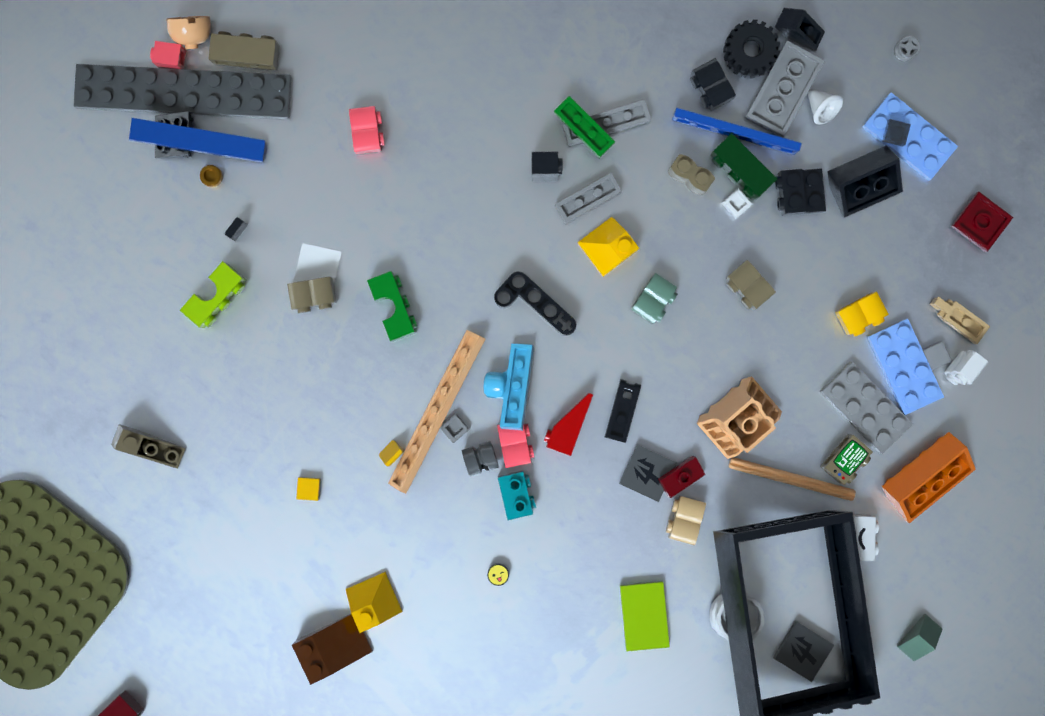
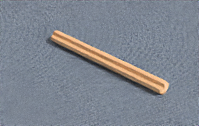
M734 457L729 461V468L850 501H853L856 491L854 489Z

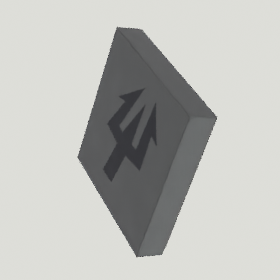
M636 445L619 484L659 502L664 489L658 479L674 469L677 463L640 445Z
M795 621L773 658L812 682L833 649L834 644Z

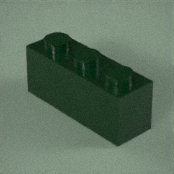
M732 133L710 155L712 162L718 168H723L728 173L727 177L733 183H738L743 188V193L750 199L757 200L777 180Z

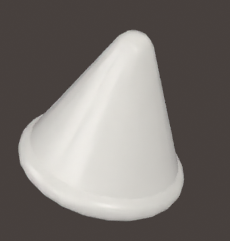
M814 89L808 91L813 120L816 124L822 125L829 122L841 110L843 106V97L841 95Z

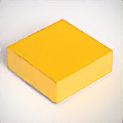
M298 477L296 499L318 501L321 479Z

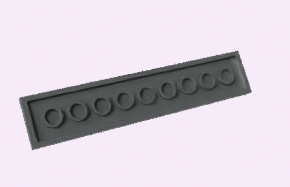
M76 64L73 106L80 109L159 113L189 111L190 114L289 119L292 77L286 74Z

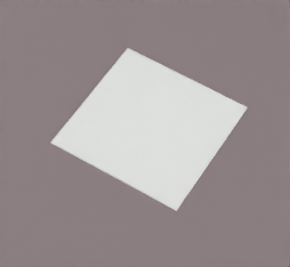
M302 243L293 282L332 277L333 284H335L342 252Z

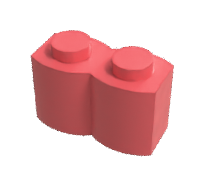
M375 106L349 109L354 152L356 154L382 151L381 146L385 145L383 132H379V124H382L381 111H377Z
M528 423L523 425V431L501 429L500 424H498L497 428L505 468L531 463L530 458H534L532 445L527 444L526 437L530 436Z

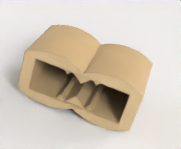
M680 495L678 500L674 499L671 509L672 512H675L673 520L668 521L666 533H669L668 538L695 545L706 503Z

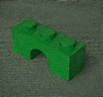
M390 271L367 280L376 302L390 299L395 304L393 316L383 320L389 340L394 342L415 334V328L418 325L414 315L410 316L407 310L410 307L407 296H402L399 289L403 287L399 275L394 276V273Z

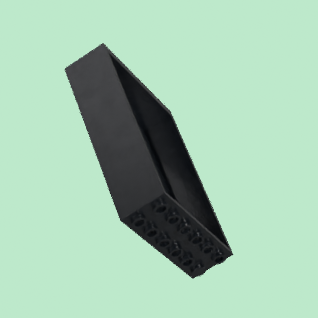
M827 510L713 531L740 716H813L816 713L830 714L833 713V709H851L854 704L867 705L871 704L872 700L879 699L880 692L853 512ZM824 527L846 680L761 700L739 542Z

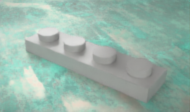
M645 99L590 116L608 135L651 122ZM565 124L562 125L569 147L583 143Z

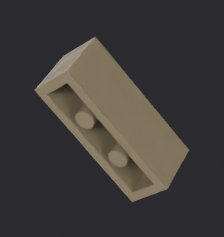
M219 31L218 34L211 33L208 59L214 65L277 71L280 45L271 36L263 35L261 38H254L252 35L245 33L233 36L229 32Z

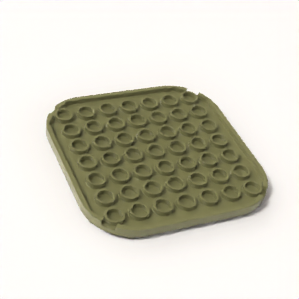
M11 480L0 483V679L12 687L32 690L53 683L66 672L124 598L129 584L127 560L114 542L46 488L28 480Z

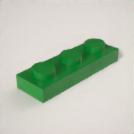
M570 96L554 110V114L599 159L615 144V141Z

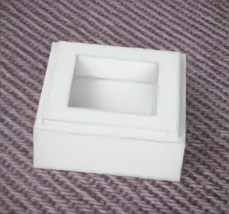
M739 188L722 202L735 219L753 204Z

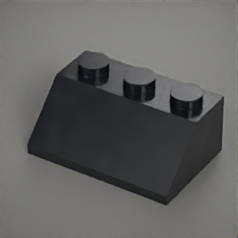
M887 145L827 171L830 189L844 218L903 192L900 160Z

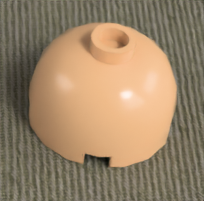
M210 16L166 19L170 37L177 44L185 45V49H197L198 44L204 43L209 38L211 32Z

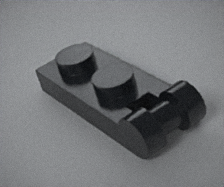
M620 379L604 437L626 443L641 384L635 383L633 385L626 383V380ZM624 391L632 393L631 399L623 397Z

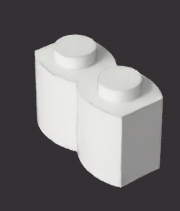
M960 351L946 369V378L954 385L972 384L988 361L975 351Z

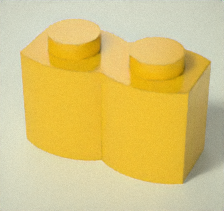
M877 291L835 312L846 335L853 334L854 337L866 331L865 327L870 324L874 327L885 321L884 317L889 315Z

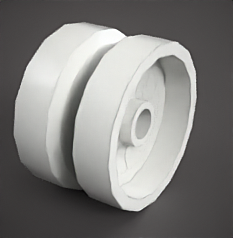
M720 594L711 605L709 620L713 629L720 636L729 640L723 597ZM746 595L752 639L754 640L763 628L764 613L761 605L754 598Z

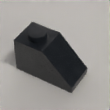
M783 8L775 25V28L785 38L814 51L817 50L825 33L816 21L802 9Z

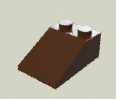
M352 614L299 638L292 644V648L310 685L373 652L365 633H359Z

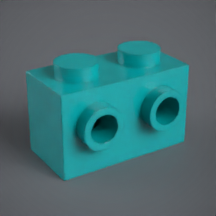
M523 471L498 476L507 520L533 515L532 509L536 508L534 496H529L527 489L531 487L529 475H524Z

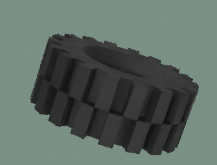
M753 19L751 23L746 20L742 25L740 23L736 25L728 35L723 48V53H725L724 61H728L727 67L729 69L733 68L734 74L741 73V77L746 78L750 76V79L755 78L757 75L760 77L766 71L768 72L776 62L780 54V50H778L780 41L777 42L779 36L777 33H772L774 29L772 26L769 28L765 27L766 22L762 21L761 24H758V20ZM755 41L759 44L760 52L757 56L751 57L744 52V44L746 42Z

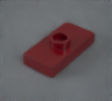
M691 456L658 480L666 495L672 498L706 474L697 458Z

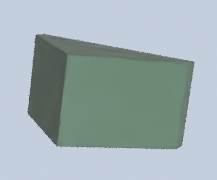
M924 614L897 647L910 659L916 661L936 649L942 628L928 615Z

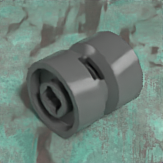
M491 441L479 444L477 449L470 447L462 450L463 459L470 477L482 473V469L490 471L499 468Z

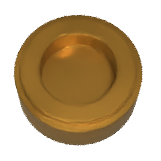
M207 165L200 171V180L208 187H216L222 182L223 174L218 167Z

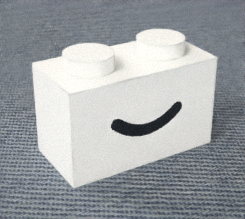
M853 515L860 561H875V555H878V543L875 542V533H878L879 530L876 517L871 515Z

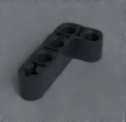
M518 271L511 274L494 294L495 303L500 308L510 307L520 297L563 336L571 335L576 329L574 318L523 272ZM518 276L522 277L525 281V284L520 288L512 284L513 279ZM506 292L510 295L508 303L502 304L498 301L500 293ZM530 292H539L540 300L538 302H531L528 298ZM549 305L554 306L557 311L556 315L553 317L546 316L544 313L545 307ZM560 313L564 315L561 317L564 322H571L570 327L572 329L570 331L568 329L563 331L561 329L563 325L559 321L557 324L553 323Z

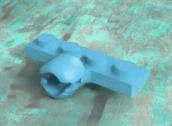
M511 343L507 371L503 373L488 372L485 375L483 384L484 394L488 398L503 399L500 421L501 429L523 431L534 352L533 345Z

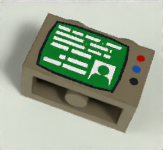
M847 434L820 467L838 483L843 485L846 483L850 484L856 478L857 470L869 463L871 460L870 455L873 451L854 435Z

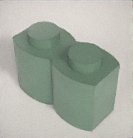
M655 273L634 303L631 311L651 324H654L655 321L660 322L666 313L663 310L667 303L672 304L678 295L675 292L677 287Z

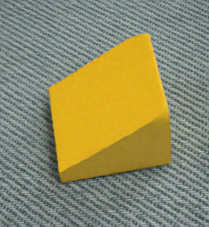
M392 440L379 453V457L388 467L401 456L404 449L396 441Z

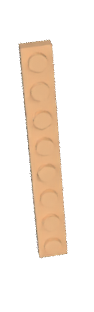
M466 330L388 484L400 492L406 494L485 341V338L469 330Z

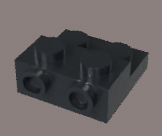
M822 168L783 170L778 173L775 187L779 189L780 198H777L778 211H781L782 216L826 211Z

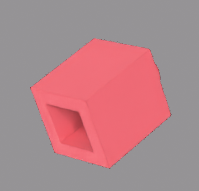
M155 41V45L151 48L150 52L152 63L158 68L184 69L186 49L181 44Z

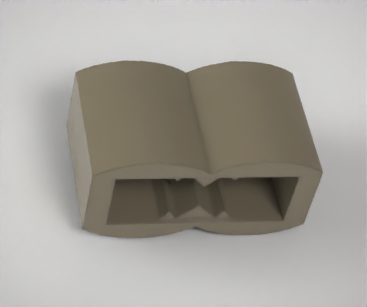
M682 154L678 155L668 170L669 175L674 180L685 183L689 190L698 195H704L715 180V177L709 170L697 167L690 157Z
M748 260L726 278L728 288L733 293L738 292L742 296L741 302L747 309L752 308L756 310L776 293L773 287Z
M332 277L287 284L291 310H297L298 313L311 312L310 308L319 306V310L332 308L331 304L337 303Z

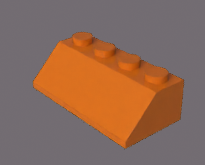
M948 432L946 435L938 438L927 450L922 451L910 464L905 465L894 477L889 478L882 488L887 498L908 523H911L976 469L967 446Z

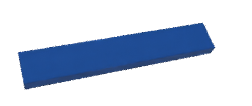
M679 108L675 109L672 117L673 121L725 136H729L732 133L739 140L792 155L799 152L802 145L800 142Z
M137 118L131 119L129 141L263 162L265 140Z

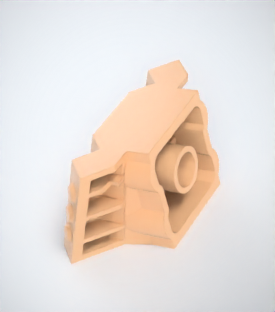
M751 376L741 379L738 387L731 388L725 397L710 407L708 413L700 415L697 425L722 454L729 459L738 456L743 451L748 453L776 429L774 424L780 419L782 411Z

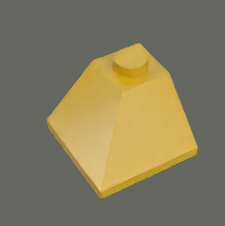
M613 217L577 242L603 277L639 250V247L628 232Z
M386 571L345 589L350 611L359 633L378 626L402 612Z

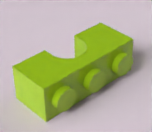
M223 261L208 277L216 285L217 292L215 297L205 301L199 295L193 294L180 309L199 328L205 329V327H210L217 318L215 316L219 311H224L230 305L231 301L229 300L233 295H238L245 287L244 283L247 280L228 263Z

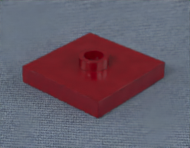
M976 192L951 227L982 251L988 252L1014 217L981 192Z

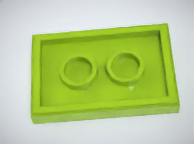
M663 581L620 585L626 651L670 647Z

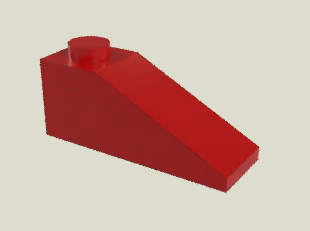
M588 393L553 426L552 430H547L544 441L547 442V448L569 456L572 455L593 394Z

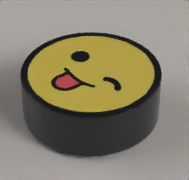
M501 563L493 564L487 573L488 580L495 586L505 584L509 578L508 568Z

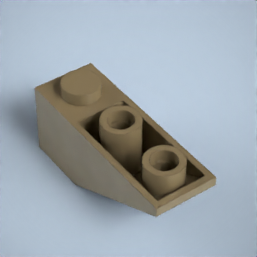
M121 424L118 425L111 443L115 450L177 469L185 451L184 447Z

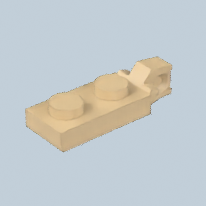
M937 297L930 303L933 308L939 311L937 316L974 344H978L990 328L988 324L956 301L948 299L945 302L940 297Z

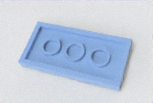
M892 92L862 126L928 181L935 176L958 147Z
M908 319L867 336L899 409L904 415L944 398Z

